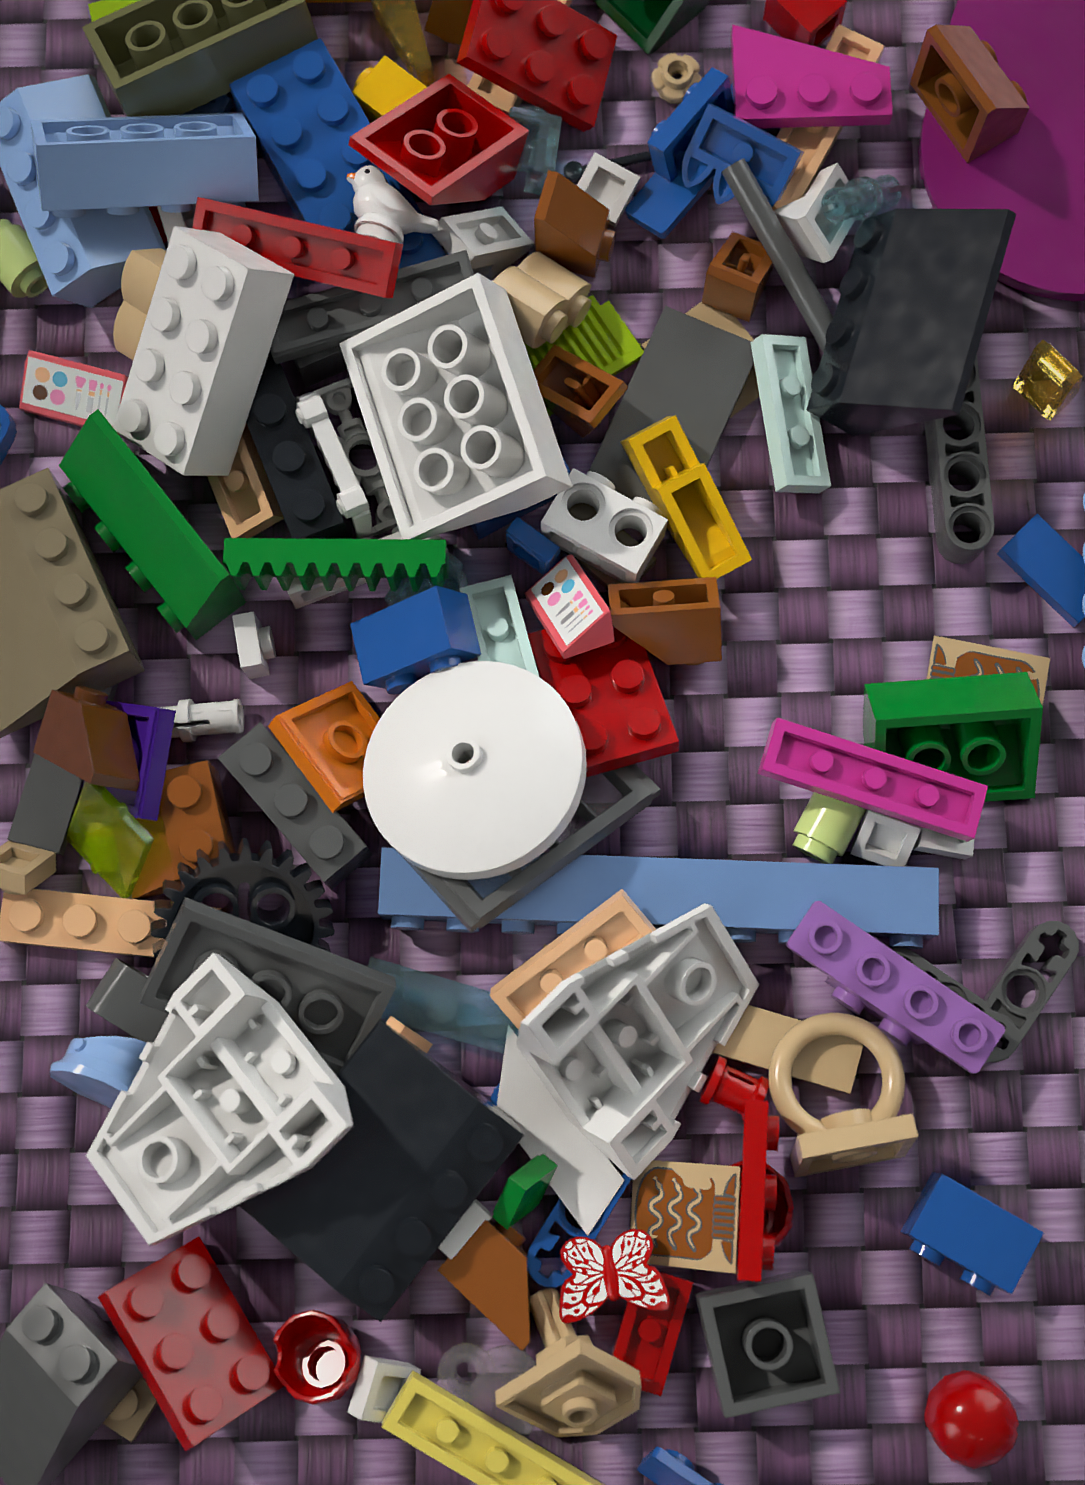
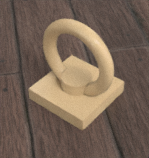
M824 1013L799 1022L779 1041L769 1066V1088L778 1113L786 1124L799 1134L790 1154L795 1178L906 1156L918 1138L913 1113L896 1116L901 1107L905 1092L904 1068L895 1046L879 1028L865 1019L854 1015ZM828 1035L846 1036L862 1043L875 1056L882 1074V1090L874 1108L871 1111L870 1109L842 1111L823 1117L820 1120L812 1117L799 1104L792 1088V1068L799 1052L811 1041Z

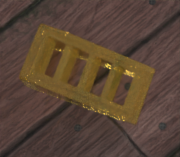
M371 0L376 20L409 73L427 87L435 83L432 64L415 1Z
M1043 339L1035 346L1013 383V388L1041 415L1051 421L1079 392L1083 376L1064 356Z

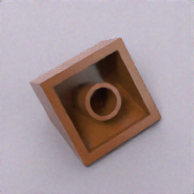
M936 24L927 29L910 85L964 160L969 163L1019 133L1030 107L1027 105V98L1021 86L1015 81H1010L998 65L997 56L991 45L984 40H980L970 26Z
M208 760L166 770L157 821L115 813L132 899L140 900L165 894L162 884L164 880L181 883L177 864L182 862L193 869L197 868L196 850L202 849L211 859L218 857V841L223 840L230 853H236L219 772Z

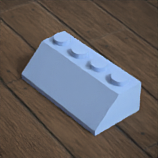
M87 74L19 87L0 101V167L51 295L92 308L121 288L123 268L132 250L162 248L166 251V248L148 206L139 207V212L132 215H112L107 213V208L85 209V215L75 218H60L54 216L52 211H42L30 120L111 117L95 77Z
M242 112L30 120L42 211H52L56 217L75 218L85 215V209L107 208V213L112 215H132L139 212V207L161 206V210L164 212L181 213L192 210V204L197 203V197L245 207V202L259 201L256 136Z

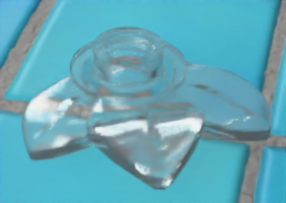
M461 1343L451 1347L443 1355L437 1370L440 1387L519 1434H529L532 1432L533 1425L496 1407L495 1398L496 1390L537 1365L529 1354L511 1345H501L484 1350L476 1344ZM463 1362L471 1363L477 1370V1378L472 1381L461 1379L457 1373V1366Z

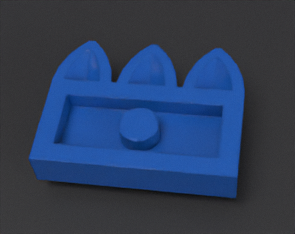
M708 104L685 152L682 162V177L685 187L690 188L701 183L710 175L713 169H716L713 180V192L716 203L722 204L733 199L735 196L721 172L733 163L745 158L771 207H773L777 201H780L804 152L714 104Z

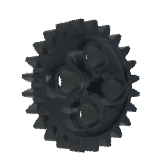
M242 838L238 853H230L223 840L218 841V857L213 859L202 849L196 850L197 868L193 869L187 864L180 862L177 864V869L182 882L164 880L162 883L163 892L171 900H154V914L163 918L150 922L151 936L161 939L153 944L154 958L158 957L185 897L201 903L210 894H223L230 901L220 911L239 918L238 891L239 885L243 882L249 884L247 900L249 922L331 952L329 943L321 939L332 936L335 932L332 921L322 919L333 913L330 900L318 899L325 892L321 879L306 883L312 874L309 864L305 862L292 870L294 861L292 851L287 849L277 859H274L270 841L264 842L258 854L251 853L247 838ZM271 893L281 894L286 898L283 905L275 910H264L257 905L262 897Z

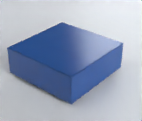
M516 517L507 528V550L543 576L560 561V547L519 517Z

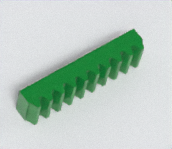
M224 538L223 563L239 590H246L251 577L255 578L261 590H267L272 578L276 577L283 591H289L294 578H299L305 591L311 590L316 578H321L326 591H332L337 578H343L348 591H354L359 578H365L369 591L376 590L381 578L387 579L391 591H397L402 579L408 578L413 592H419L424 579H430L433 587H443L445 580L449 579V552L446 540Z

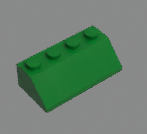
M97 409L89 415L59 464V467L70 480L62 488L82 513L91 507L98 515L101 522L93 528L114 553L120 547H123L131 557L133 562L125 568L144 593L154 587L165 602L158 606L157 609L173 630L178 633L183 628H186L193 638L198 640L244 605L246 600L230 574L100 410Z

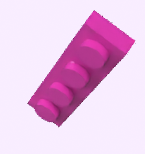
M778 717L772 722L758 770L760 775L966 842L975 839L988 789L987 785Z

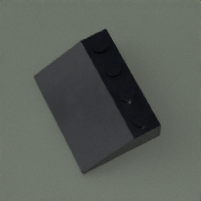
M896 208L863 220L854 237L855 248L848 271L840 284L841 295L836 312L826 331V345L822 359L811 381L812 392L806 411L852 436L960 415L1016 213L1009 209Z
M382 1019L377 1022L336 1075L345 1086L353 1127L311 1169L238 1204L332 1288L379 1322L384 1319L524 1137L523 1132L512 1117Z

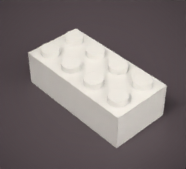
M174 226L113 426L115 431L182 475L229 476L294 274L220 232Z

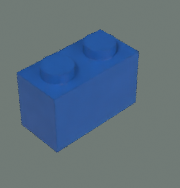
M434 586L350 623L363 685L384 688L391 695L401 694L409 686L430 673L457 666L459 663L482 655L468 595L440 586Z
M935 1172L931 1173L900 1231L914 1239L909 1248L911 1251L939 1267L944 1258L964 1269L960 1277L962 1281L990 1297L995 1287L1009 1294L1013 1293L1044 1234L1041 1230L946 1175Z

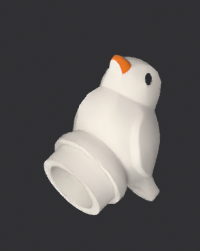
M369 165L364 166L356 173L347 174L346 178L355 191L353 207L354 213L358 218L354 225L355 233L403 244V235L411 232L434 234L437 232L439 221L417 213L411 204L394 187L388 184L385 175L379 168Z

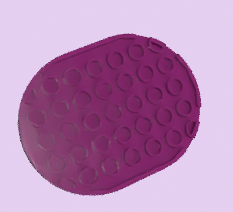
M958 0L949 25L970 26L980 40H984L991 45L997 56L998 65L1010 81H1015L1021 86L1027 98V105L1030 108L1019 133L967 163L926 107L919 135L918 158L920 177L924 181L932 209H1009L1016 213L998 281L1014 289L1039 297L1054 300L1085 301V0Z

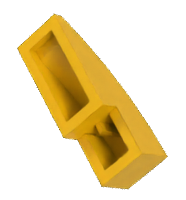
M676 415L665 417L620 441L653 504L662 511L661 516L668 519L667 528L698 578L716 577L718 579L752 560L705 463H699Z

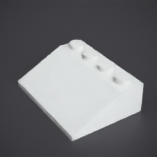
M477 273L339 343L402 539L422 540L526 509L573 487L507 291L503 287Z

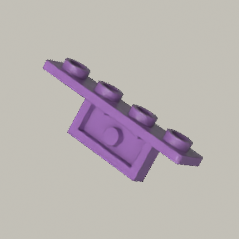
M815 901L786 943L788 949L828 975L825 982L835 988L831 995L834 1000L858 1015L863 1008L882 1021L878 1028L886 1036L906 1047L910 1041L916 1045L927 1043L973 1074L980 1071L1005 1032V1027L821 901Z

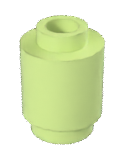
M0 219V281L14 297H35L45 291L48 285L27 232L20 225L12 224L8 219Z
M813 792L794 829L797 837L792 846L819 862L833 864L837 855L843 856L866 809Z

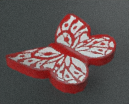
M633 1228L617 1236L611 1246H601L598 1242L588 1237H574L567 1240L562 1246L560 1253L563 1264L572 1273V1276L567 1278L561 1287L559 1303L561 1321L566 1324L580 1321L594 1313L608 1299L615 1302L619 1297L644 1309L660 1311L669 1308L670 1296L664 1279L656 1267L647 1264L654 1247L652 1237L645 1230Z

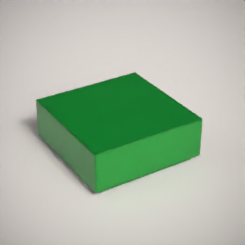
M542 1153L509 1176L493 1210L492 1218L508 1230L537 1207L558 1165Z

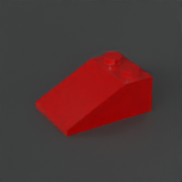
M449 73L350 136L348 145L429 205L483 201L514 180L529 130Z

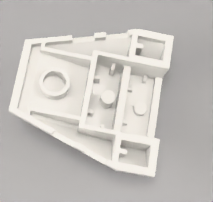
M704 903L561 981L521 1022L516 1045L568 1120L619 1169L635 1180L674 1138L681 1123L675 1120L690 1091L694 1090L699 1093L707 1079V1076L701 1073L717 1043L723 1046L726 1045L756 992L759 983L714 908Z
M213 953L173 993L165 1008L170 1013L154 1043L147 1041L139 1056V1059L143 1061L128 1091L121 1090L86 1155L148 1245L161 1243L311 1169L353 1127L345 1086L280 1003L221 955Z

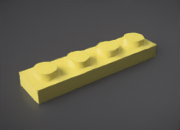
M413 1370L382 1420L383 1429L477 1485H604Z

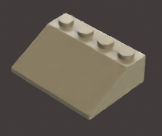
M45 468L0 489V738L42 719L52 689L74 694L76 686L79 685L103 691L145 671L67 493L49 468Z

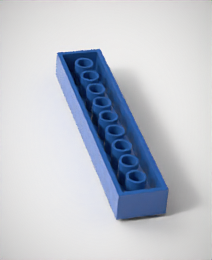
M320 37L230 83L229 87L238 113L242 112L255 134L256 146L297 219L355 233L354 225L358 220L353 207L355 191L346 177L347 174L356 173L364 166H377L350 147L348 143L350 136L369 125L370 122ZM380 169L385 175L388 184L394 187L417 213L422 214L409 190ZM411 232L403 235V249L399 269L443 257L446 254L432 234ZM564 460V463H565V466H566V469H567V472H568V475H569L570 472H571V470L569 469L567 463H566L565 460ZM557 494L526 509L472 524L471 527L480 540L512 523L516 517L521 518L553 501Z

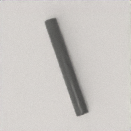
M745 158L724 169L721 173L820 349L824 352L826 331L834 317Z

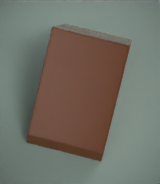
M732 231L709 264L702 296L703 304L750 322L774 267L761 242Z
M555 344L533 370L545 407L582 438L597 427L628 388L624 381Z

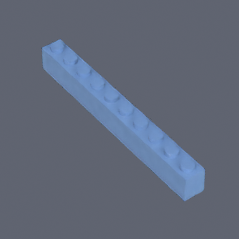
M382 847L378 914L383 920H391L392 929L424 930V921L446 922V931L471 933L394 848ZM542 853L541 855H539L538 857H536V858H535L534 860H532L531 862H529V863L523 865L522 867H520V869H521V870L525 869L527 866H529L530 864H532L534 861H536L538 858H540L541 856H543L545 853ZM581 855L489 922L490 924H502L501 933L534 934L535 925L557 926V935H561L619 890L623 889L656 930L706 903L714 908L734 943L756 942L757 933L778 934V943L786 944L811 905L815 901H821L872 937L889 938L890 948L921 949L923 948V940H930L939 935V868ZM505 873L491 878L467 881L485 898L512 877ZM479 927L473 932H479Z

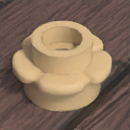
M667 54L658 61V68L653 70L652 84L663 100L673 104H680L689 87L701 81L702 77L698 73L700 66L689 55ZM674 73H680L682 75V78L674 79L672 75Z

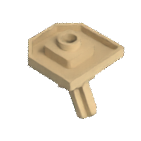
M556 1288L544 1289L530 1297L529 1307L545 1349L536 1354V1366L495 1391L496 1407L555 1437L598 1435L639 1410L641 1395L639 1370L593 1346L589 1335L576 1336L572 1324L563 1323L560 1319L559 1291Z

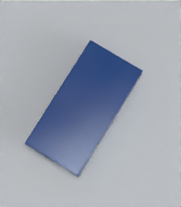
M1037 513L999 550L997 555L1074 628L1085 618L1082 608V600L1085 594V562L1083 556Z

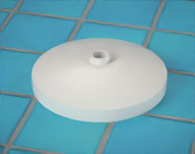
M472 661L459 663L457 666L430 673L419 679L403 691L386 709L371 735L365 754L363 767L365 800L369 813L382 836L401 856L413 865L445 878L459 880L491 878L511 872L531 862L547 850L564 832L572 820L583 794L587 767L586 750L581 731L569 707L562 697L543 679L525 669L502 662Z

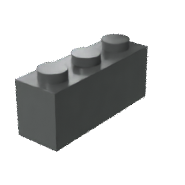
M261 722L218 757L330 890L372 856L366 844L337 811L331 812L293 759Z

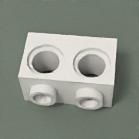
M573 468L569 474L573 487L557 494L541 521V534L558 545L561 550L572 554L574 557L621 583H637L665 536L668 519L661 516L662 511L652 502L641 497H634L631 500L615 491L614 484L606 477L593 471H588L585 475ZM587 503L595 508L597 514L592 519L581 521L572 517L568 511L575 504ZM632 528L642 534L644 541L637 546L629 547L621 544L615 535L622 529Z

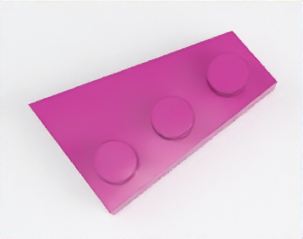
M732 24L734 115L759 129L890 125L893 113L889 66Z

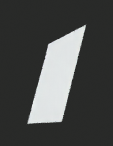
M508 1025L497 1107L512 1117L523 1132L524 1137L520 1140L519 1144L531 1160L543 1153L558 1165L549 1184L588 1236L624 1182V1179L608 1157L568 1120L517 1047L518 1037Z

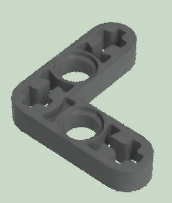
M1047 921L1034 926L1026 934L984 999L971 992L915 952L901 947H894L892 950L1005 1027V1032L1000 1039L1004 1042L1002 1048L995 1047L985 1062L995 1063L1009 1058L1015 1052L1075 961L1079 952V941L1075 932L1067 924L1060 921ZM1057 934L1061 938L1057 946L1064 953L1062 957L1055 955L1045 961L1040 971L1050 973L1049 979L1046 980L1038 970L1022 965L1021 962L1024 957L1030 964L1036 962L1044 951L1043 944L1038 941L1039 937L1047 938ZM1015 976L1028 978L1034 985V1001L1026 1008H1019L1013 1005L1006 995L1007 984Z

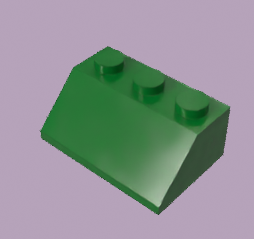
M1028 672L864 684V746L987 785L988 789L984 802L1035 798L1043 706Z

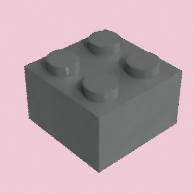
M803 1269L762 1278L761 1282L748 1281L695 1293L718 1403L724 1418L840 1393L813 1273Z

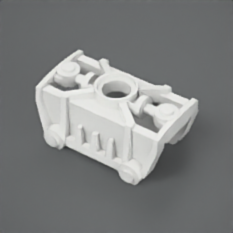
M349 377L296 397L297 409L295 412L300 424H303L305 428H309L312 439L317 440L318 447L322 451L326 465L331 471L335 485L340 491L337 494L336 500L341 515L344 514L346 519L352 518L356 536L358 539L391 530L397 526V522L385 491L386 487L378 463L372 469L361 470L353 466L349 459V451L354 446L366 444L372 447L368 431L365 430L361 418L353 419L349 411L352 401L350 389L353 388L351 378ZM327 410L333 415H339L342 424L337 427L340 437L337 436L332 426ZM360 483L366 495H375L379 504L375 514L377 525L372 527L369 504Z

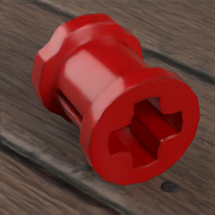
M719 1055L705 1081L699 1102L707 1105L712 1101L742 1115V1120L744 1121L745 1100L764 1101L769 1088V1079L762 1076L756 1079L727 1065L726 1058Z

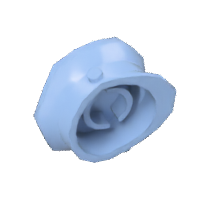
M120 1036L74 1038L70 1042L64 1057L52 1063L50 1077L77 1094L112 1108L121 1090L128 1091L143 1061L139 1059V1056L147 1042L136 1038Z

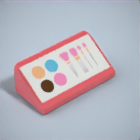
M29 350L25 360L19 409L27 413L83 427L89 415L99 409L113 427L128 377L120 373Z
M572 554L561 559L525 593L526 600L564 659L615 642L611 612Z

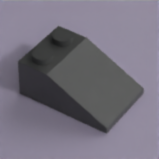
M45 1283L6 1328L0 1340V1477L7 1485H51L142 1377L122 1339L76 1292Z

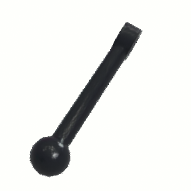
M649 150L608 159L621 167L652 161ZM577 161L568 162L564 167V177L572 183L578 184L588 164L582 165Z

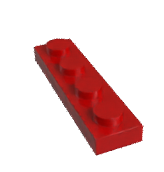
M197 197L192 229L220 232L292 272L295 277L393 299L403 244Z

